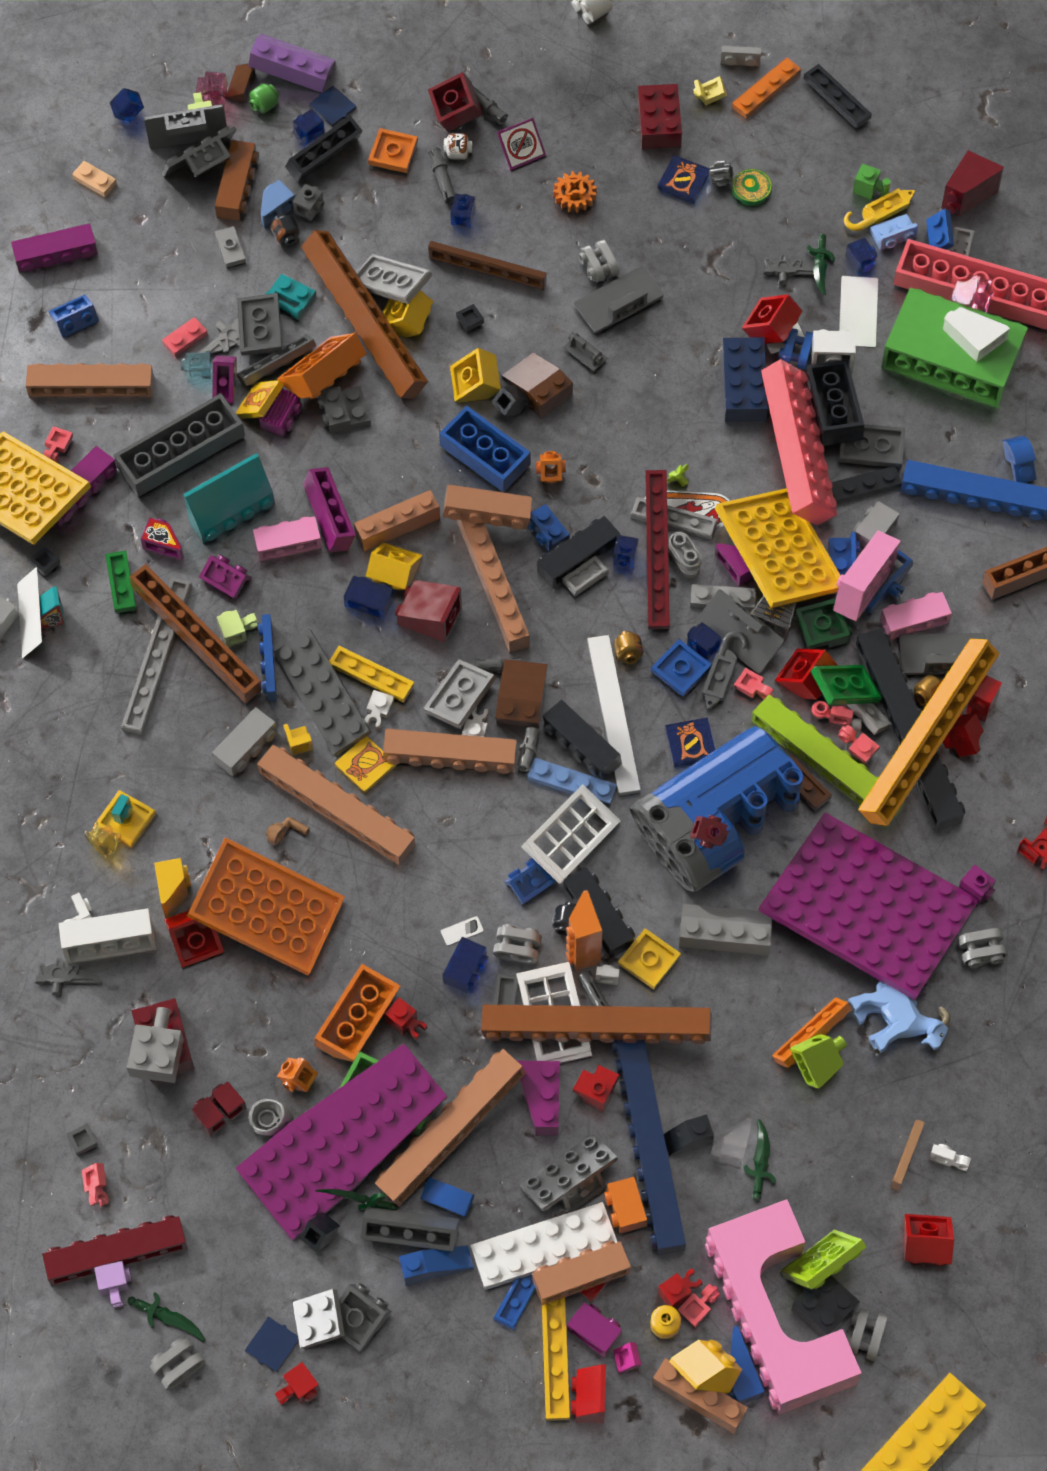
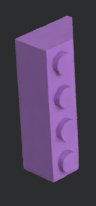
M261 33L256 38L250 52L248 67H253L259 71L323 93L335 60Z

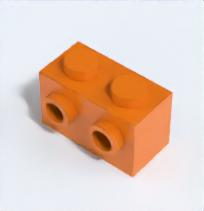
M630 1177L608 1183L607 1192H604L607 1206H612L613 1214H610L613 1227H618L620 1234L647 1227V1217L635 1178Z

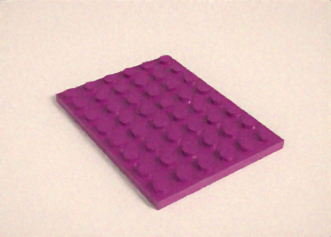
M824 812L763 900L758 911L911 999L916 1000L979 900L961 888Z

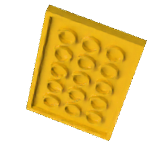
M3 431L0 434V525L34 545L91 488V485L87 480Z
M787 488L722 502L716 505L715 510L771 608L838 592L839 587L836 585L841 575L810 522L792 513Z

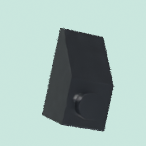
M707 1114L686 1120L664 1133L669 1157L713 1144L714 1133Z

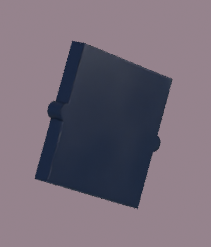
M331 86L324 93H320L319 97L309 104V107L332 127L342 119H346V116L357 108L352 101L334 86Z
M267 1317L244 1351L257 1359L260 1365L264 1364L277 1373L299 1339L296 1334L287 1329L286 1325H281Z

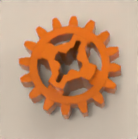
M571 171V175L568 176L564 173L563 179L557 178V183H554L553 197L556 204L561 203V209L568 207V212L575 209L576 213H579V208L585 211L587 205H593V200H596L597 186H594V179L589 180L588 174L583 177L581 171L578 175Z

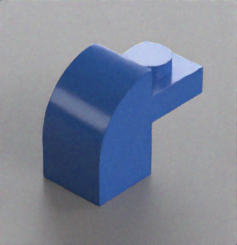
M1017 436L1002 440L1005 459L1011 463L1014 481L1024 483L1036 480L1034 465L1036 458L1029 439L1025 436Z

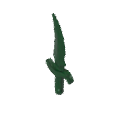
M820 234L818 236V248L814 249L807 245V252L815 256L813 259L815 262L813 267L814 278L823 295H826L825 273L827 263L825 258L834 262L835 256L826 250V235Z
M760 1119L757 1120L758 1140L753 1158L755 1171L749 1169L747 1165L744 1166L746 1174L754 1179V1194L752 1196L754 1201L761 1200L763 1181L765 1179L776 1184L775 1177L767 1172L770 1143L766 1128Z
M340 1189L315 1190L316 1192L336 1195L353 1202L362 1203L358 1205V1210L365 1211L366 1207L397 1211L396 1204L383 1200L385 1199V1193H376L368 1197L367 1195H360L356 1192Z
M156 1292L153 1293L155 1301L152 1304L136 1299L133 1296L128 1298L127 1303L130 1306L134 1305L135 1308L148 1313L147 1321L151 1328H154L153 1317H157L164 1324L185 1330L201 1341H205L201 1331L192 1321L178 1312L170 1311L167 1307H160V1297Z

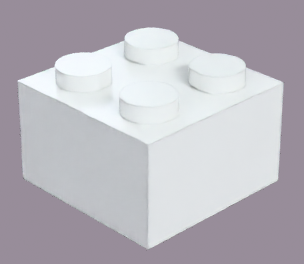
M825 329L813 331L811 365L848 360L852 375L856 353L855 331H828Z

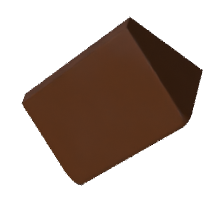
M248 63L236 65L226 99L245 103L255 74V69L248 67Z

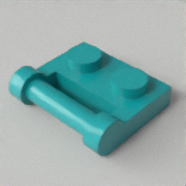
M280 274L270 290L264 294L278 293L279 297L297 305L294 307L279 300L280 309L299 320L315 298L316 290Z

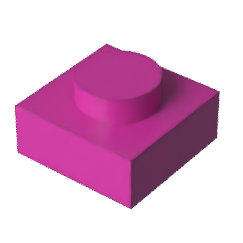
M629 1342L613 1350L618 1373H626L641 1366L636 1342Z

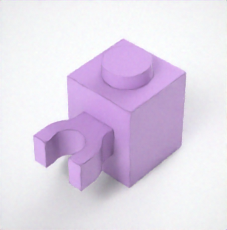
M122 1261L95 1267L98 1289L101 1296L110 1294L113 1309L123 1307L120 1292L129 1290L128 1282L132 1281L129 1267L125 1268Z

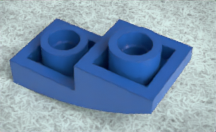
M429 1177L420 1199L466 1217L475 1195Z

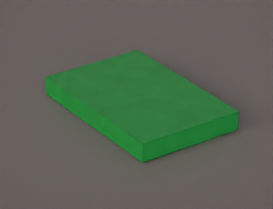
M864 665L814 666L811 670L829 705L879 703L882 699Z

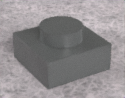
M88 1124L67 1133L77 1156L98 1146Z

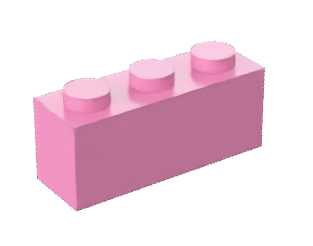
M315 516L302 517L291 522L283 521L277 525L261 526L253 530L260 561L322 548Z
M932 592L919 599L912 598L899 605L891 604L882 609L880 620L891 641L898 639L901 634H914L950 623L952 613L943 592Z

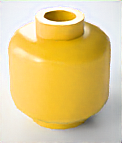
M668 1305L656 1308L651 1315L650 1327L652 1332L661 1339H670L678 1334L681 1326L679 1312L674 1307Z

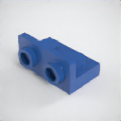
M85 294L48 311L63 338L99 321L94 305Z
M546 504L531 512L527 528L530 531H534L541 546L545 545L548 551L555 548L561 542L570 539L568 531Z
M851 532L850 538H829L828 540L829 556L840 575L847 573L857 559L856 552L860 551V541L856 540L855 532Z
M533 858L525 862L527 866L519 870L517 868L507 875L509 878L504 881L506 885L511 887L521 904H524L556 882Z

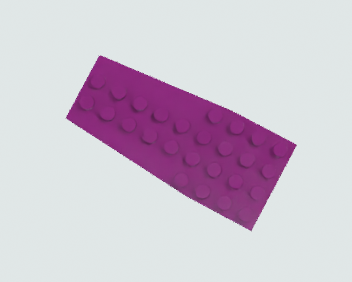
M402 1044L290 1122L238 1165L236 1170L294 1241L301 1235L310 1219L321 1212L328 1213L344 1199L336 1195L316 1192L315 1190L340 1189L353 1191L376 1166H379L385 1160V1157L393 1149H396L427 1116L429 1117L434 1112V1109L443 1100L447 1099V1095L408 1047Z

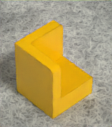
M288 724L283 725L292 756L313 750L312 740L305 726L290 730Z

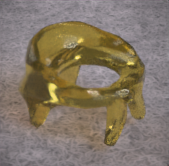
M98 822L94 823L92 831L86 830L84 833L88 842L104 857H108L116 852L117 845L121 839V834L114 833L110 825L99 829Z

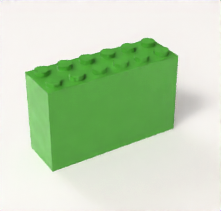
M910 287L885 345L881 368L999 408L1022 352L1028 327L1017 322L1005 320L1000 316L984 313L980 309H973L959 302H952L941 296H934L921 289ZM962 307L1007 325L1010 328L1008 339L976 362L943 330L944 318L950 311H955Z

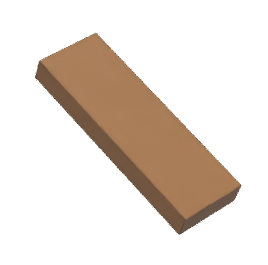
M915 1120L891 1184L892 1189L900 1190L925 1123L923 1121Z

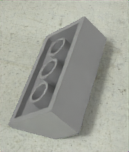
M683 904L679 947L768 956L772 918L760 911Z

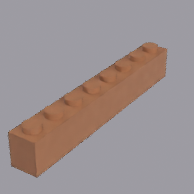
M457 520L509 653L530 647V635L485 523Z
M272 745L257 763L258 771L261 775L399 866L415 847V837L411 831L406 828L401 829L390 817L381 816L373 806H366L355 794L346 793L338 783L334 781L331 783L325 779V776L320 771L311 770L303 760L299 758L296 760L283 747L278 748Z
M504 1049L495 1053L490 1058L489 1064L474 1075V1080L468 1086L462 1087L452 1103H447L443 1107L442 1113L426 1125V1130L410 1142L409 1148L404 1153H400L395 1157L393 1164L388 1170H384L379 1174L375 1182L377 1187L400 1207L527 1074L523 1066Z

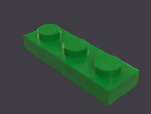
M126 550L105 554L115 613L136 610Z

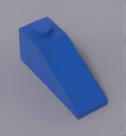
M468 1245L457 1246L454 1248V1251L429 1249L399 1256L406 1286L474 1269Z
M737 1325L733 1327L730 1355L736 1359L735 1362L742 1368V1371L731 1392L727 1393V1395L744 1405L762 1398L765 1391Z

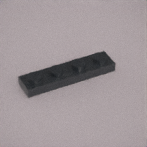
M817 64L804 74L803 79L856 129L871 119L872 113L820 64Z
M896 466L832 482V493L836 503L840 504L900 488L902 481Z

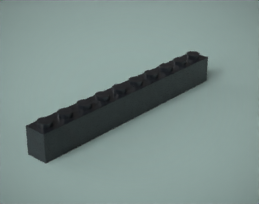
M882 628L858 635L856 647L869 676L882 697L880 702L888 720L891 722V727L897 741L901 745L922 713V710L917 708L914 692L912 689L909 690L906 684V674L898 666L899 659L897 654L893 653L890 648L891 641L889 636L884 634ZM939 749L916 782L937 831L961 824L965 814L963 803L958 802L956 797V787L954 783H950L947 777L949 776L948 769L939 759Z

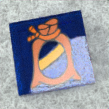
M673 155L658 183L657 189L694 203L709 176L710 168Z
M708 717L665 725L674 767L694 764L715 751Z

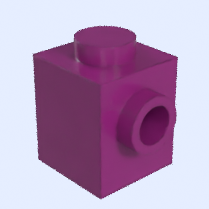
M974 864L961 879L959 888L976 897L980 905L984 899L989 900L994 894L995 889L993 888L996 880Z

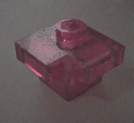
M206 71L205 77H198L195 93L201 92L204 102L211 101L212 106L222 104L225 107L228 87L226 74Z
M974 275L967 282L957 280L950 300L987 312L993 293L988 291L991 281Z

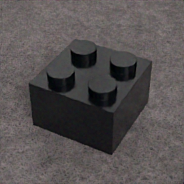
M830 1275L819 1288H807L793 1302L791 1310L815 1333L823 1337L836 1332L853 1315L854 1311L858 1309L860 1301Z

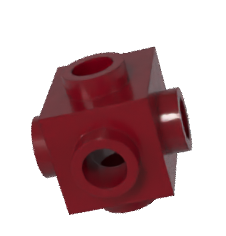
M709 815L708 818L697 816L690 838L700 841V846L713 849V846L721 847V844L726 841L728 831L726 830L728 825L721 823L722 819L713 815Z

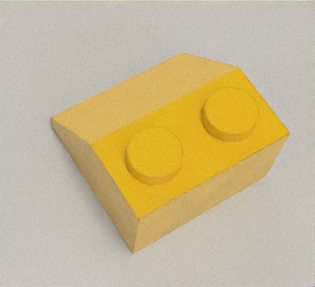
M421 290L409 304L389 298L383 314L398 336L412 337L419 335L423 331L425 320L431 312L430 308L433 300Z
M477 348L450 366L454 400L457 403L486 400L501 389L497 359L493 353Z
M383 542L371 553L365 577L372 578L371 580L376 583L390 584L392 588L397 590L406 589L411 585L423 555Z
M181 858L154 863L165 919L172 917L189 895L187 887H192L188 867L182 864Z
M698 1340L673 1356L669 1361L696 1390L730 1393L742 1371V1368L735 1362L736 1359L727 1354L722 1349V1345L715 1340Z

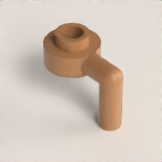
M287 817L282 823L277 822L269 826L266 832L267 841L277 846L283 840L286 831L290 827L305 836L309 833L310 828L291 817Z

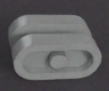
M604 239L595 243V250H592L589 245L580 249L579 259L582 265L585 264L588 268L587 273L590 280L598 283L605 280L604 273L608 272L610 277L620 273L618 263ZM597 257H599V258L601 259V261H602V263H603L602 266L600 265V263H599Z
M673 533L669 538L668 556L684 578L693 579L700 573L701 554L686 533Z
M505 924L503 927L498 928L496 938L502 943L494 945L493 955L496 958L524 964L537 963L539 953L533 948L540 947L542 936L536 929H518L510 924Z
M992 928L959 936L958 943L960 949H967V952L962 954L964 965L970 968H977L984 963L999 964L1004 962V958L1008 956L1005 945H998L1004 939L1001 929ZM987 945H989V947H983V948H978V949H976V947H982V946H987Z
M860 1308L859 1312L854 1311L850 1325L854 1326L852 1334L848 1333L846 1338L855 1356H857L858 1349L867 1352L865 1359L875 1362L887 1316L878 1314L876 1320L867 1318L869 1310ZM865 1327L873 1329L870 1342L861 1340Z
M188 1338L175 1340L168 1351L164 1354L162 1352L158 1353L151 1360L150 1369L156 1376L165 1375L161 1383L166 1390H171L178 1386L205 1363L200 1353L191 1355L190 1352L193 1350L194 1345ZM180 1360H184V1362H182L180 1365H178L176 1368L172 1370V1366H174Z

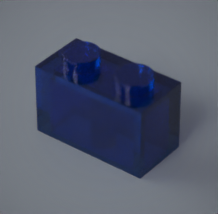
M354 575L343 596L345 607L382 620L385 619L394 600L393 589L383 583L377 584L371 582L366 577Z
M461 937L442 974L443 983L465 993H468L470 987L474 988L479 979L477 974L480 968L484 969L489 958L486 947Z

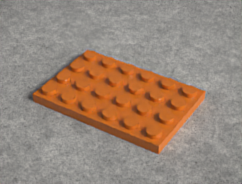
M225 837L187 917L308 976L345 896Z

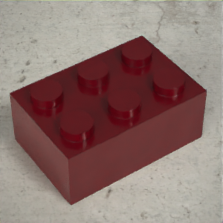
M678 84L638 86L637 102L641 149L681 147L682 126Z
M175 998L131 1010L135 1025L152 1027L154 1026L157 1008L164 1007L170 1009L171 1014L167 1029L181 1031L184 1039L177 1074L195 1069Z

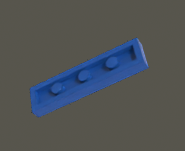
M266 614L262 615V623H258L259 636H263V642H259L260 655H264L265 660L261 661V673L266 676V681H262L263 694H267L268 701H277L271 615Z

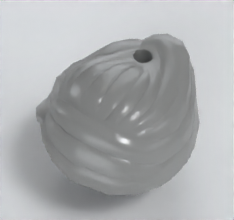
M274 1099L258 1100L252 1105L248 1114L249 1123L254 1131L263 1136L276 1135L294 1120L292 1112L283 1103Z

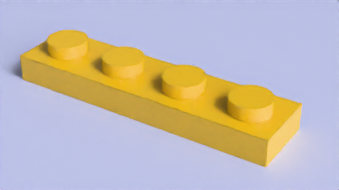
M341 646L337 647L329 660L335 670L385 694L392 695L403 703L414 687V681Z

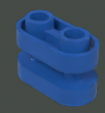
M792 328L789 337L783 342L785 343V348H780L778 360L782 359L789 364L791 361L798 362L797 368L806 370L813 333L806 331L805 337L797 336L798 329ZM795 344L802 345L800 354L793 353Z

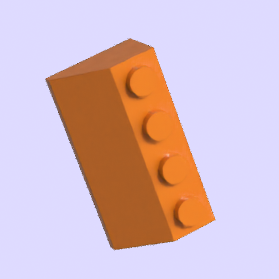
M356 333L333 336L277 378V381L279 380L285 388L299 398L310 397V399H314L321 394L322 389L332 386L336 378L346 375L350 367L361 363L360 359L367 353Z
M587 890L583 891L569 917V927H566L568 935L566 936V958L569 964L574 966L575 972L601 964L602 928Z
M361 964L315 1036L314 1046L335 1058L354 1062L359 1051L362 1050L401 986Z

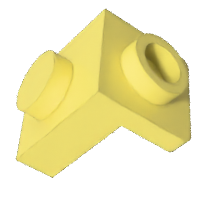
M720 76L704 84H701L698 79L694 81L696 87L694 94L705 105L727 96L723 79Z

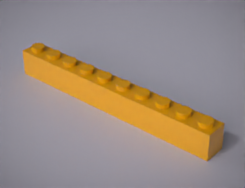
M970 639L859 807L858 811L871 824L889 825L1000 653L989 640Z

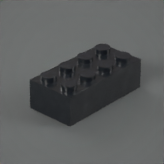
M848 360L807 365L808 387L812 394L811 400L816 411L815 418L820 429L819 435L822 445L863 440L864 421Z

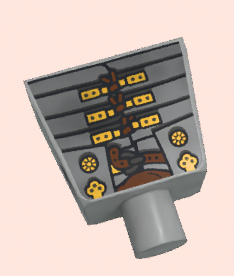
M763 595L751 613L777 634L788 638L796 602L771 608Z

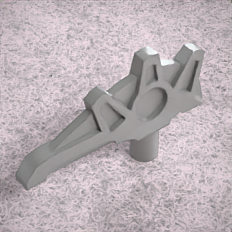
M238 318L229 325H226L222 320L217 321L215 326L221 333L203 350L199 351L197 356L205 358L209 354L220 351L228 353L229 348L235 345L240 347Z

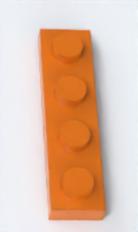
M786 57L732 102V108L747 119L801 73V68Z
M835 997L772 1055L774 1061L787 1068L795 1064L796 1061L789 1048L816 1035L828 1034L830 1029L843 1020L846 1014L852 1010L849 1003Z

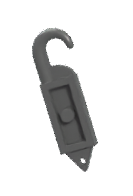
M729 632L721 640L702 691V695L705 696L707 710H710L719 701L724 700L737 664L736 655L728 650L730 641L738 638L742 641L743 649L747 646V640L740 632Z

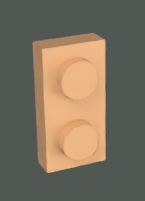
M83 161L72 174L74 180L103 197H106L117 184L115 178L86 161Z

